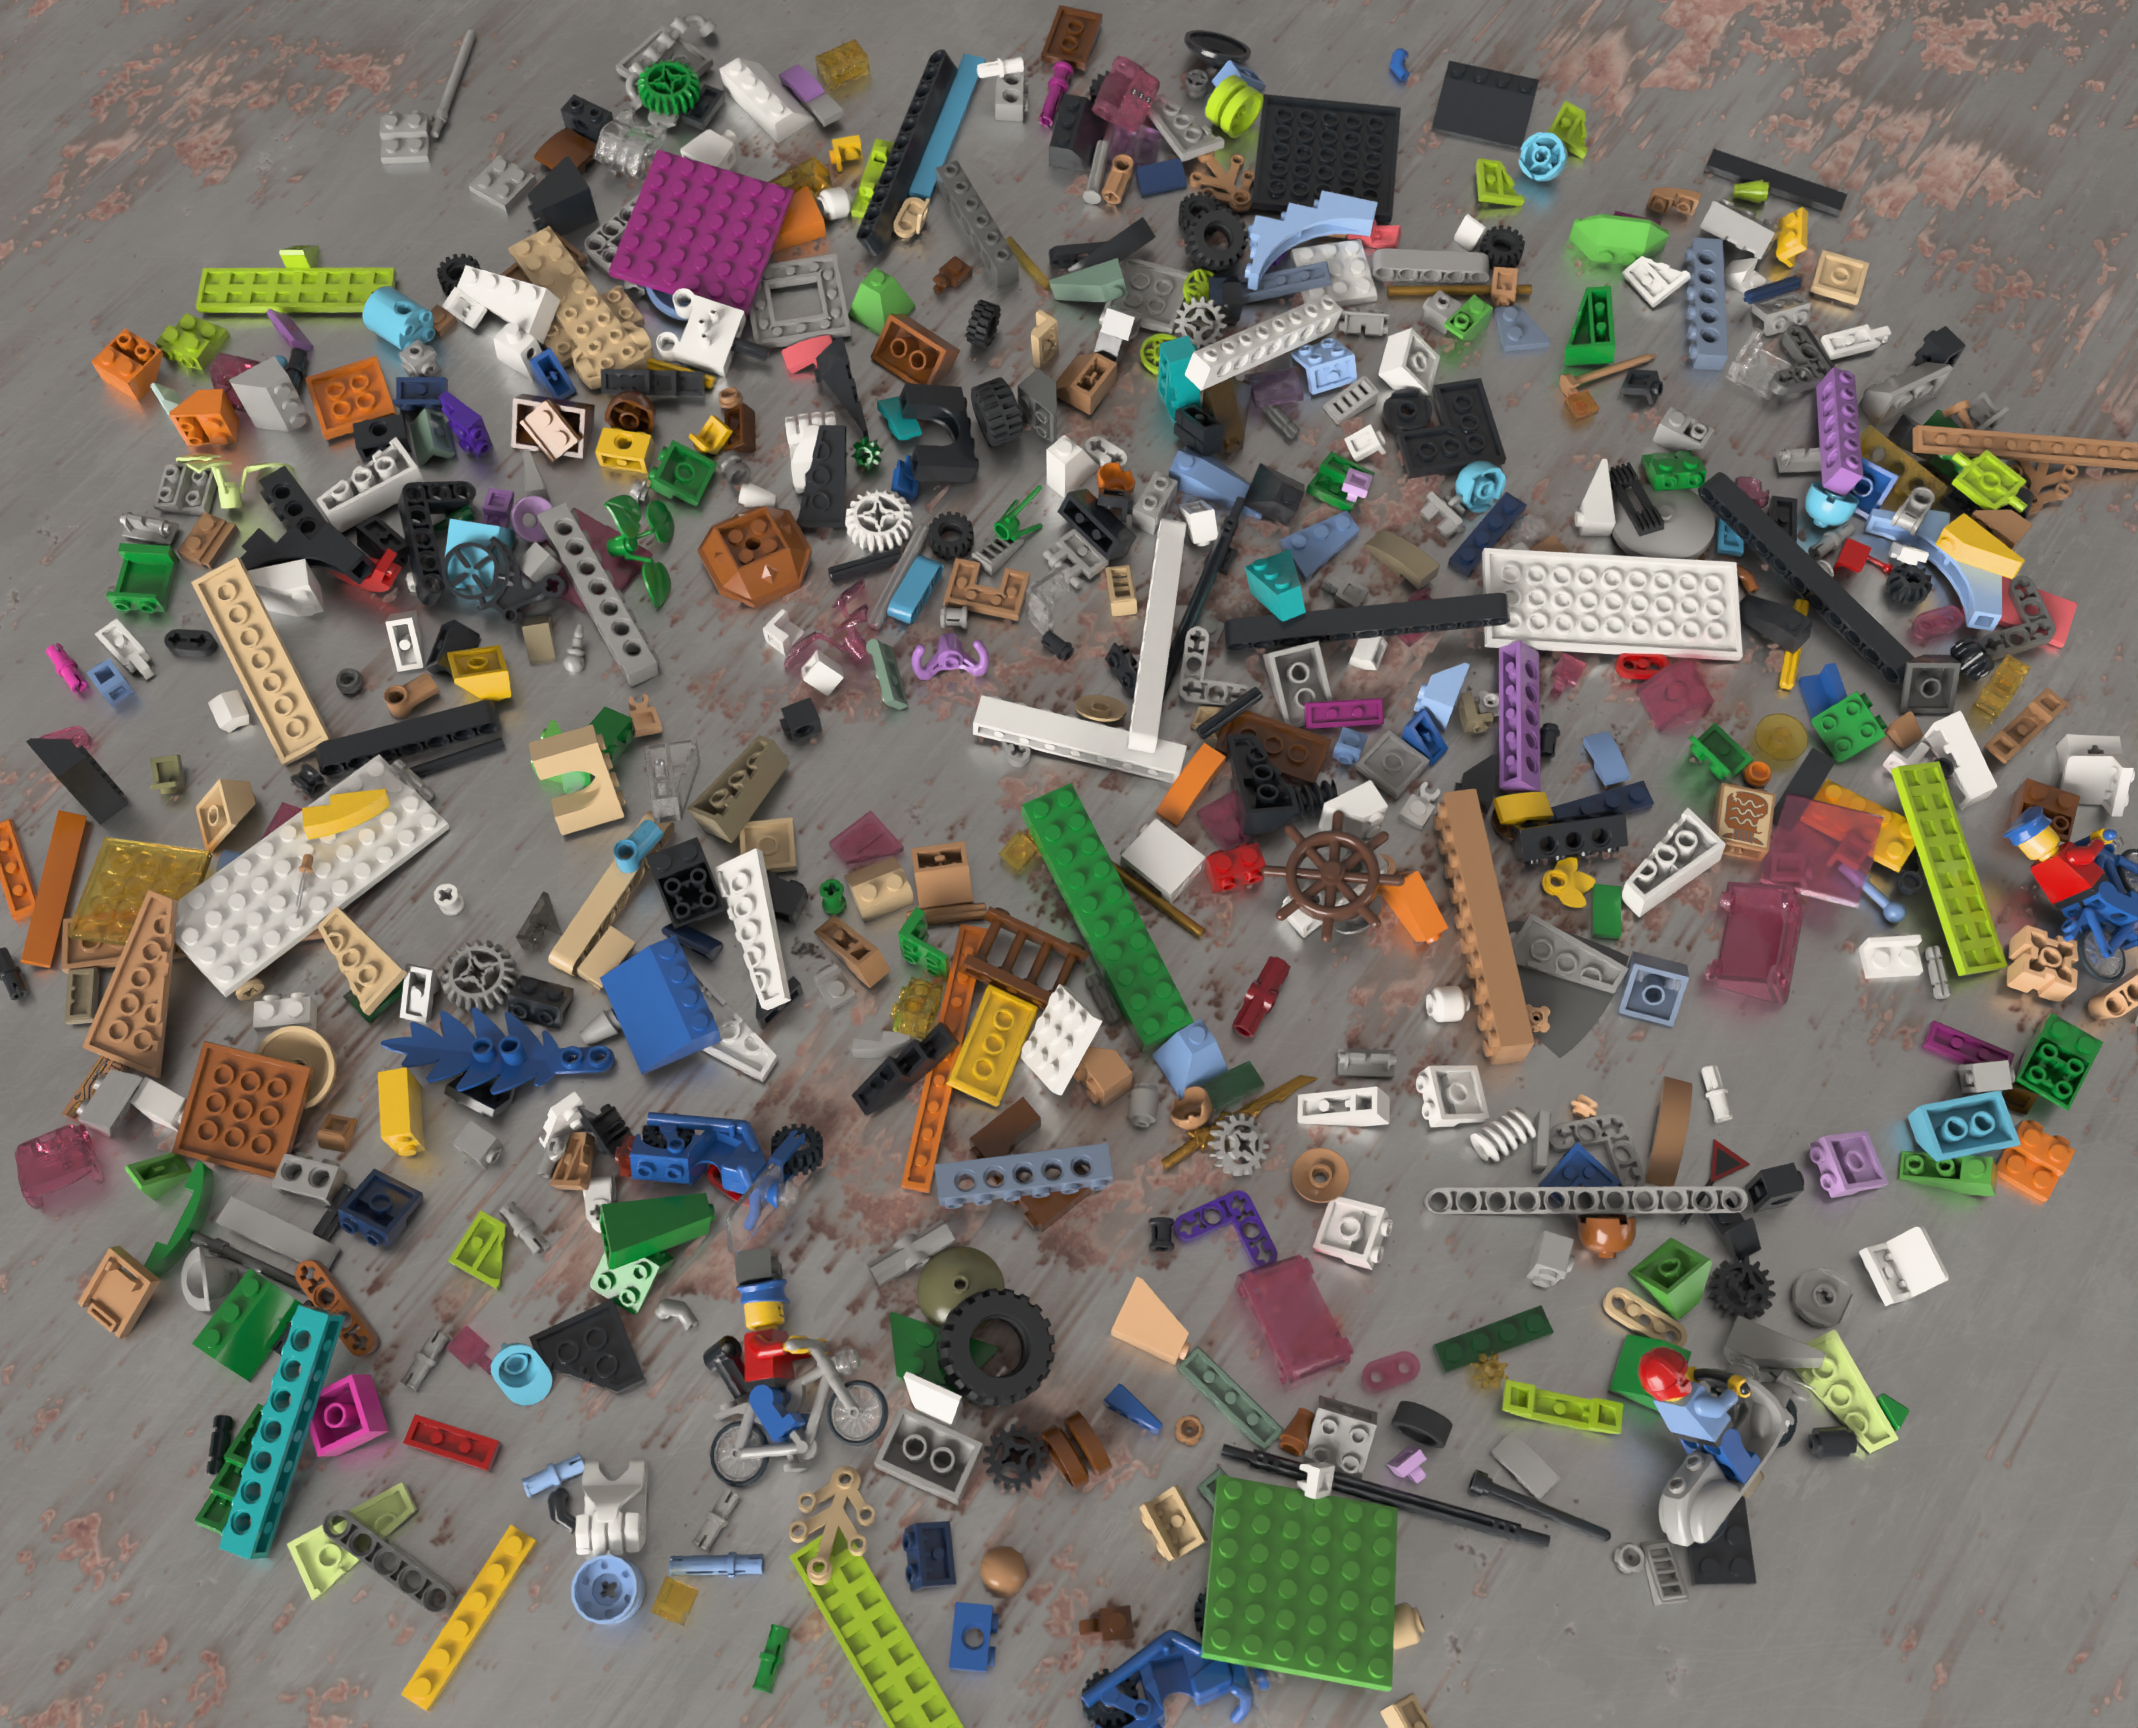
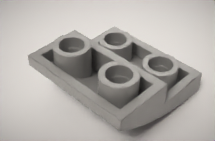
M187 463L165 465L154 508L177 514L202 515L204 512L209 514L217 487L212 468L209 467L198 473L189 468Z

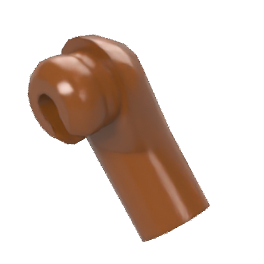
M1737 564V577L1741 580L1748 594L1751 595L1759 591L1760 587L1753 574Z

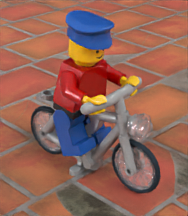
M786 1279L767 1280L736 1287L741 1293L740 1303L744 1305L746 1326L754 1330V1332L745 1333L744 1335L745 1382L747 1391L751 1393L749 1402L737 1405V1401H730L719 1405L720 1412L713 1414L715 1420H722L736 1414H743L742 1421L732 1422L724 1426L715 1436L710 1451L713 1471L721 1481L730 1486L743 1487L756 1482L765 1472L770 1457H788L789 1463L783 1465L784 1472H800L808 1469L806 1462H799L798 1457L809 1460L816 1456L819 1450L816 1435L831 1388L835 1393L828 1405V1424L835 1437L841 1442L850 1446L867 1445L881 1435L888 1420V1404L884 1394L877 1386L865 1380L846 1382L844 1377H842V1375H856L858 1367L861 1366L859 1354L855 1349L852 1350L847 1345L842 1347L841 1351L836 1352L835 1357L830 1358L828 1356L830 1348L826 1344L827 1340L823 1338L809 1339L805 1335H792L789 1337L787 1331L778 1330V1327L785 1320L783 1304L790 1303L784 1287L787 1285ZM812 1355L817 1362V1366L795 1378L793 1361L807 1359ZM821 1378L811 1413L800 1414L799 1410L806 1397V1386ZM758 1423L764 1426L773 1442L781 1443L769 1444L766 1435L757 1427Z

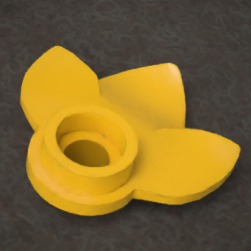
M1567 857L1566 859L1559 860L1554 870L1544 874L1542 878L1543 889L1548 894L1557 896L1568 907H1585L1586 900L1583 894L1593 887L1596 880L1586 873L1577 871V858ZM1551 881L1558 882L1559 886L1552 885Z

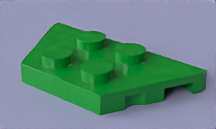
M891 1312L890 1323L897 1379L905 1381L904 1375L907 1371L955 1393V1387L952 1384H947L944 1379L946 1374L943 1369H939L938 1365L940 1352H936L937 1342L940 1341L941 1335L938 1334L940 1327ZM970 1338V1354L975 1365L980 1369L991 1357L997 1354L998 1347Z

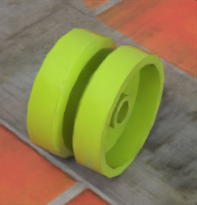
M1232 75L1224 79L1213 91L1206 106L1205 116L1215 126L1221 127L1222 131L1228 136L1237 138L1248 131L1254 124L1262 109L1264 98L1259 91L1248 86L1247 82L1239 76Z

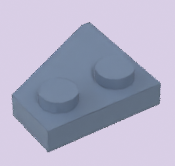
M1520 305L1495 308L1494 315L1503 352L1549 348L1550 338Z

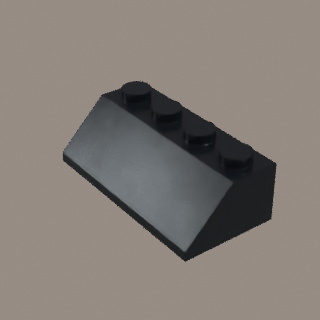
M30 738L26 741L55 777L99 825L127 806L120 798L124 795L123 791L83 745L77 748L70 739Z

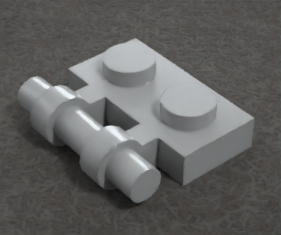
M1072 529L1056 541V547L1059 549L1058 552L1054 553L1049 548L1043 553V556L1048 560V565L1054 570L1057 569L1063 575V580L1067 584H1072L1076 589H1079L1084 583L1078 577L1083 573L1090 580L1109 565V560L1107 561L1075 529ZM1068 558L1074 566L1069 568L1064 561Z

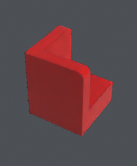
M1847 538L1832 567L1834 575L1840 566L1860 573L1872 547Z

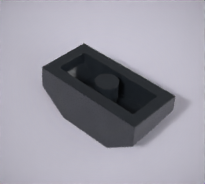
M1214 274L1212 277H1208L1210 300H1215L1214 307L1222 305L1223 308L1220 314H1227V317L1222 319V323L1237 324L1243 308L1241 281L1235 276Z

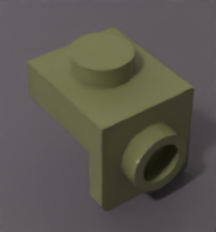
M180 755L150 758L154 784L150 785L151 790H160V795L177 793V787L185 786Z

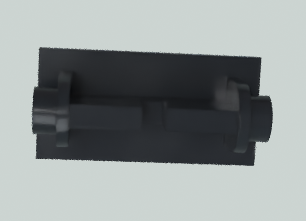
M1115 642L1105 657V661L1120 681L1122 687L1133 698L1138 667H1133L1138 662L1128 647L1118 646Z

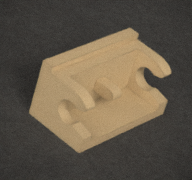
M610 926L577 968L578 976L598 989L603 988L600 977L619 966L631 949L634 948L636 942Z

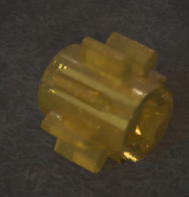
M1484 1353L1479 1354L1481 1361L1471 1363V1366L1475 1368V1375L1471 1379L1482 1381L1481 1389H1487L1489 1383H1491L1494 1389H1500L1499 1381L1509 1379L1504 1374V1368L1508 1366V1363L1498 1362L1499 1354L1493 1353L1490 1360H1488ZM1486 1366L1491 1367V1370L1495 1371L1493 1376H1489L1485 1372Z

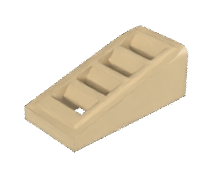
M1131 565L1106 567L1112 616L1136 614L1137 600ZM1127 576V578L1112 580V578Z

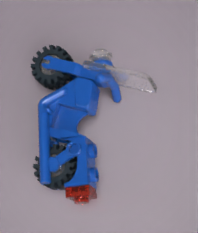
M648 1112L647 1126L644 1125L642 1132L643 1141L641 1140V1134H636V1136L625 1135L622 1146H618L615 1152V1164H619L620 1176L632 1177V1179L685 1183L692 1186L707 1170V1163L714 1164L721 1172L723 1188L743 1194L730 1209L726 1219L728 1251L737 1254L776 1208L784 1206L785 1209H790L792 1204L797 1203L798 1186H794L792 1179L794 1176H798V1172H802L804 1176L808 1174V1169L814 1172L817 1170L816 1166H821L823 1160V1137H821L819 1131L815 1132V1128L812 1126L806 1129V1124H801V1127L791 1124L790 1129L786 1125L782 1127V1132L777 1130L775 1136L771 1138V1156L767 1164L753 1127L746 1120ZM695 1130H704L701 1135H695Z
M1205 1588L1204 1595L1202 1593L1199 1594L1198 1602H1195L1194 1606L1195 1627L1197 1632L1200 1631L1201 1638H1203L1207 1588ZM1167 1630L1118 1668H1114V1671L1109 1673L1108 1668L1103 1669V1674L1099 1675L1098 1671L1093 1673V1679L1088 1678L1085 1682L1086 1687L1082 1689V1709L1088 1724L1091 1727L1095 1725L1094 1728L1165 1727L1163 1702L1168 1695L1172 1693L1186 1694L1193 1698L1196 1705L1200 1706L1231 1691L1233 1695L1239 1698V1705L1230 1715V1719L1234 1724L1240 1723L1252 1710L1257 1728H1271L1260 1690H1267L1270 1687L1269 1683H1276L1280 1678L1277 1671L1201 1658V1643L1176 1630ZM1140 1682L1145 1699H1139L1138 1689L1136 1690V1685Z

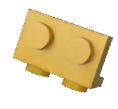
M1803 207L1778 219V229L1781 232L1777 237L1776 255L1779 261L1784 262L1790 268L1795 266V255L1807 249L1808 211Z

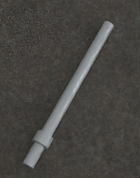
M468 30L439 109L434 112L432 118L433 125L429 133L432 138L439 137L442 126H445L449 116L447 113L476 36L473 30Z

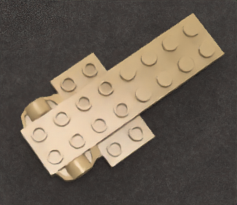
M550 226L508 248L510 255L531 284L547 288L560 299L554 315L556 320L552 321L543 344L546 349H552L563 368L574 363L578 376L590 389L601 387V369H647V360L652 358L654 354L648 334L642 327H639L645 324V321L620 285L600 295Z

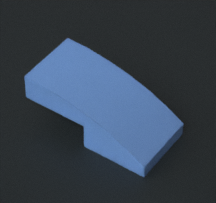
M1609 731L1584 737L1583 745L1594 760V770L1605 786L1630 780V774L1624 758Z

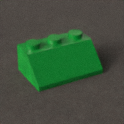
M249 1268L193 1341L192 1345L248 1382H251L272 1354L273 1350L271 1347L287 1327V1321L291 1322L298 1305L303 1304Z

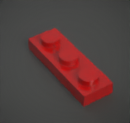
M415 1414L403 1444L490 1472L501 1442Z

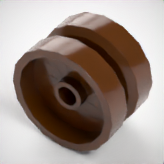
M1076 1410L1064 1418V1427L1069 1438L1056 1425H1052L1041 1432V1436L1059 1472L1065 1477L1073 1490L1078 1491L1089 1484V1474L1084 1463L1097 1476H1101L1112 1469V1464L1095 1432L1084 1416Z

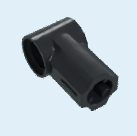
M727 1335L704 1352L703 1361L710 1371L720 1374L736 1400L749 1391L746 1389L745 1365L740 1358L742 1355L741 1344L733 1336Z

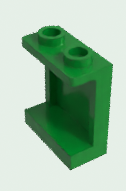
M120 543L118 553L123 558V563L115 591H107V599L115 609L120 611L166 612L180 559L171 546Z

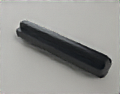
M893 548L828 568V575L830 580L835 582L893 565L899 562L901 553L898 548Z
M1253 687L1196 728L1199 737L1203 740L1208 738L1258 703L1263 698L1262 692L1259 688Z

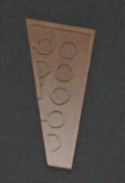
M148 890L82 1048L150 1076L161 1078L178 900Z

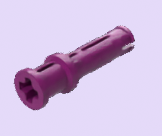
M1058 61L1053 67L1054 74L1048 82L1049 92L1038 119L1039 123L1045 127L1052 126L1060 99L1068 90V80L1072 77L1074 69L1067 62Z

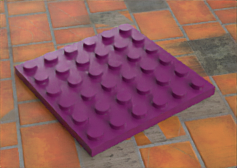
M657 149L609 268V275L674 295L679 289H689L694 295L743 310L745 317H748L792 202L794 191L793 189Z

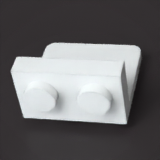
M2069 754L2066 757L2060 789L2079 795V804L2102 805L2111 816L2122 817L2124 807L2129 802L2128 790L2130 783L2134 780L2135 771L2122 754Z
M1923 1226L1914 1227L1885 1243L1869 1246L1859 1251L1885 1306L1909 1300L1948 1280V1273Z

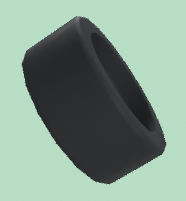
M1400 1401L1391 1422L1393 1428L1399 1433L1434 1448H1443L1446 1445L1453 1427L1451 1421L1442 1414L1410 1401Z

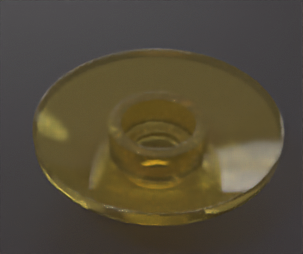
M1774 713L1767 715L1758 723L1755 729V741L1759 749L1769 758L1777 761H1791L1800 757L1808 746V733L1803 724L1796 718L1783 713ZM1775 739L1781 740L1782 743L1777 742Z

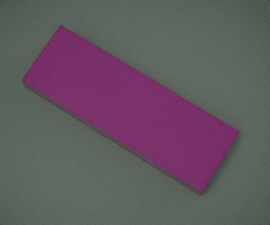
M1383 698L1304 703L1305 729L1384 724Z
M1935 1020L1930 1023L1922 1046L1964 1065L2008 1060L2009 1066H2011L2015 1055L2010 1051Z

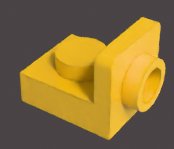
M859 135L831 139L833 149L829 150L831 165L836 164L837 172H842L841 162L863 158Z

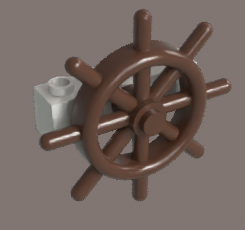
M1336 810L1333 813L1332 830L1318 832L1307 838L1294 825H1287L1285 832L1297 846L1292 851L1286 867L1265 865L1261 869V873L1264 876L1286 878L1289 896L1283 901L1282 908L1277 911L1276 918L1279 921L1286 919L1303 938L1322 925L1321 940L1325 943H1329L1332 940L1334 922L1346 921L1360 914L1373 928H1379L1381 920L1369 908L1377 895L1379 885L1402 886L1405 883L1403 876L1387 874V862L1376 851L1379 846L1389 839V834L1386 831H1381L1368 842L1367 840L1363 841L1351 833L1342 831L1344 814L1340 810ZM1330 846L1329 860L1326 861L1317 849ZM1341 847L1349 849L1346 856L1340 860ZM1308 857L1318 869L1299 867L1303 860ZM1358 868L1360 872H1350L1348 870ZM1297 879H1309L1301 890Z

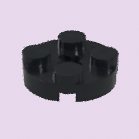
M1400 389L1393 392L1391 397L1385 400L1382 418L1388 426V431L1394 435H1397L1398 432L1427 428L1432 416V405L1427 397L1424 399L1422 396H1419L1418 391ZM1404 409H1408V411L1413 414L1405 415L1403 414Z

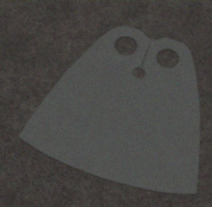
M1508 922L1509 934L1513 931H1521L1525 922ZM1565 932L1620 964L1627 966L1629 956L1594 941ZM1517 966L1526 1005L1530 1004L1537 1008L1546 1006L1550 1010V1015L1548 1016L1549 1030L1545 1033L1540 1031L1532 1033L1559 1058L1572 1050L1588 1034L1615 995V993H1609Z

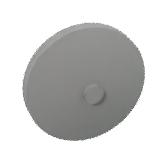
M1651 484L1642 485L1651 503L1656 507L1664 521V530L1643 536L1638 535L1620 501L1618 500L1614 507L1616 523L1612 530V535L1619 547L1630 556L1695 560L1708 549L1712 542L1715 531L1714 514L1699 495L1689 489L1654 491ZM1632 489L1626 494L1636 512L1639 511L1641 514V510H1644Z

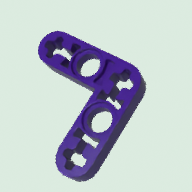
M1244 1191L1230 1192L1180 1215L1174 1222L1173 1232L1175 1237L1185 1243L1192 1242L1232 1224L1255 1268L1262 1271L1270 1270L1277 1261V1249L1250 1196ZM1236 1198L1239 1202H1245L1243 1205L1245 1216L1249 1213L1252 1214V1216L1245 1217L1240 1222L1237 1220L1241 1219L1242 1216L1239 1209L1231 1207ZM1210 1209L1218 1211L1221 1216L1220 1221L1214 1224L1207 1222L1204 1217L1205 1212ZM1199 1215L1200 1224L1192 1227L1191 1234L1188 1235L1186 1231L1180 1232L1182 1222H1186L1187 1225L1194 1224L1197 1220L1195 1216ZM1248 1223H1253L1259 1228V1234L1253 1238L1247 1237L1243 1232V1227ZM1262 1239L1265 1240V1242L1261 1243L1263 1252L1271 1253L1268 1263L1263 1259H1257L1260 1254L1257 1243Z

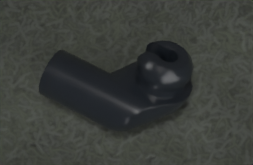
M560 1487L551 1492L548 1497L550 1518L567 1532L573 1534L576 1529V1518L568 1513L566 1508V1502H568L570 1494L565 1488Z

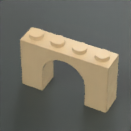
M593 724L528 743L532 762L540 780L572 771H584L595 776V779L586 788L550 799L561 835L624 817L622 806L626 805L622 790H616V788L620 787L616 772L610 773L609 769L613 768L609 753L603 754L602 750H606V745L602 733L597 735Z

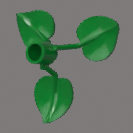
M629 495L615 496L605 502L604 506L613 516L622 534L607 540V551L613 558L625 556L626 560L633 559L646 562L642 566L643 579L655 608H659L671 590L669 573L661 562L654 563L652 558L633 555V553L638 549L637 540L653 533L659 543L669 542L675 530L673 517L664 503L658 500L651 501L646 508V519L651 529L638 534L641 527L639 523L641 510L638 503Z

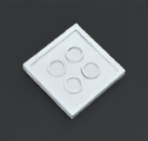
M1361 239L1291 249L1294 268L1324 261L1328 262L1332 285L1302 291L1304 304L1324 295H1328L1340 307L1376 302L1377 292Z
M1059 984L1055 992L1051 994L1042 1016L1036 1021L1035 1029L1029 1040L1024 1043L1019 1057L1053 1093L1062 1096L1099 1029L1102 1020L1068 987Z

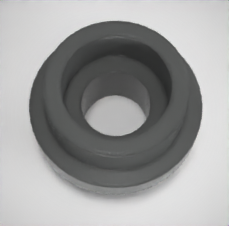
M346 668L338 673L336 685L341 692L352 694L362 687L363 677L357 670Z

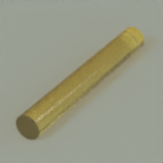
M1011 236L1006 238L1008 245L1020 262L1045 291L1050 290L1049 279Z

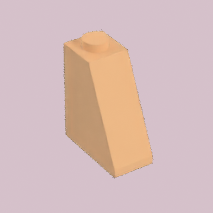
M1137 1276L1112 1327L1111 1336L1176 1366L1178 1359L1184 1360L1190 1349L1191 1344L1187 1342L1189 1332L1145 1281Z

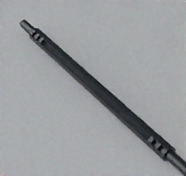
M1243 497L1236 498L1229 516H1226L1224 519V523L1221 526L1215 544L1170 646L1163 701L1184 654L1187 632L1195 627L1238 528V519L1246 503Z
M1227 1444L1223 1445L1221 1456L1249 1463V1467L1299 1481L1307 1480L1308 1473L1300 1470V1465L1305 1463L1254 1449L1252 1452ZM1334 1472L1331 1490L1397 1507L1401 1510L1514 1542L1522 1540L1547 1548L1550 1543V1535L1522 1528L1521 1524L1338 1472Z

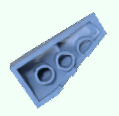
M1184 446L1178 450L1169 469V477L1178 481L1177 490L1232 509L1237 497L1245 498L1251 484L1212 455L1203 456L1189 446ZM1245 505L1241 512L1261 519L1263 515Z

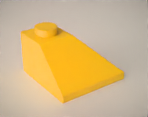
M500 645L447 652L455 684L482 700L501 701L504 698L512 697L508 669Z

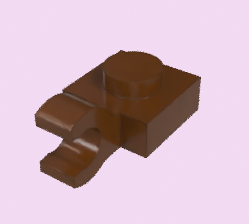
M954 256L939 269V273L933 278V281L936 283L933 290L942 294L950 285H953L955 288L959 287L972 276L973 268Z
M1130 1605L1099 1609L1100 1619H1085L1078 1622L1080 1635L1101 1633L1102 1642L1134 1638Z

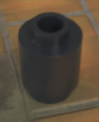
M1844 1426L1813 1428L1812 1433L1808 1435L1809 1450L1818 1459L1848 1457L1857 1451V1440L1854 1431L1846 1429Z

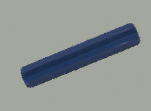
M1792 276L1747 290L1744 293L1745 297L1743 300L1748 302V304H1753L1801 288L1802 279Z

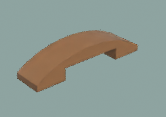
M2047 687L2003 730H2000L1988 741L1984 747L2002 763L2006 764L2035 738L2068 703Z
M1667 1076L1663 1077L1658 1103L1660 1104L1652 1151L1648 1156L1645 1183L1660 1187H1674L1688 1129L1692 1083Z

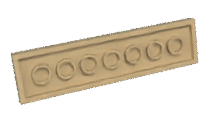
M236 557L192 581L191 583L282 765L287 766L315 751V747L319 743L332 740L242 559Z

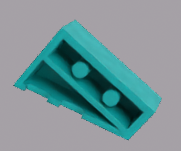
M1188 335L1160 343L1157 390L1173 424L1176 423L1175 410L1191 404L1201 408L1200 389L1185 376L1193 352L1198 350L1197 345L1192 344Z
M1291 549L1268 558L1257 559L1253 564L1245 566L1250 594L1282 622L1306 613L1301 585Z

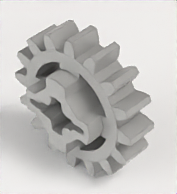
M1204 296L1201 297L1200 302H1198L1196 297L1191 298V305L1188 302H1184L1185 310H1177L1181 318L1174 320L1175 323L1180 324V328H1177L1175 333H1182L1181 337L1188 335L1192 344L1197 345L1198 350L1202 348V345L1206 347L1210 345V342H1218L1217 337L1225 336L1221 329L1228 327L1227 324L1222 323V319L1227 317V314H1220L1223 308L1222 305L1214 307L1215 300L1211 299L1207 303V299ZM1194 308H1197L1196 314L1191 318H1187L1188 314ZM1209 310L1212 311L1216 320H1212L1209 316ZM1202 317L1203 322L1209 323L1211 325L1201 327L1200 330L1199 325L1193 324L1191 322L1201 320ZM1186 327L1192 330L1194 333L1193 337L1188 333ZM1211 329H1215L1214 333L1208 339H1205L1206 333Z
M1242 1113L1226 1115L1225 1121L1216 1122L1219 1129L1210 1131V1134L1215 1138L1214 1141L1208 1142L1209 1146H1214V1151L1209 1155L1210 1157L1218 1158L1214 1165L1216 1167H1223V1173L1233 1174V1176L1253 1174L1252 1168H1261L1258 1160L1267 1158L1262 1151L1269 1148L1268 1144L1263 1143V1139L1268 1135L1267 1133H1260L1259 1130L1262 1124L1253 1123V1116H1244ZM1235 1126H1241V1127H1243L1244 1129H1243V1130H1239V1129H1235L1234 1127H1235ZM1233 1160H1242L1243 1163L1237 1164Z

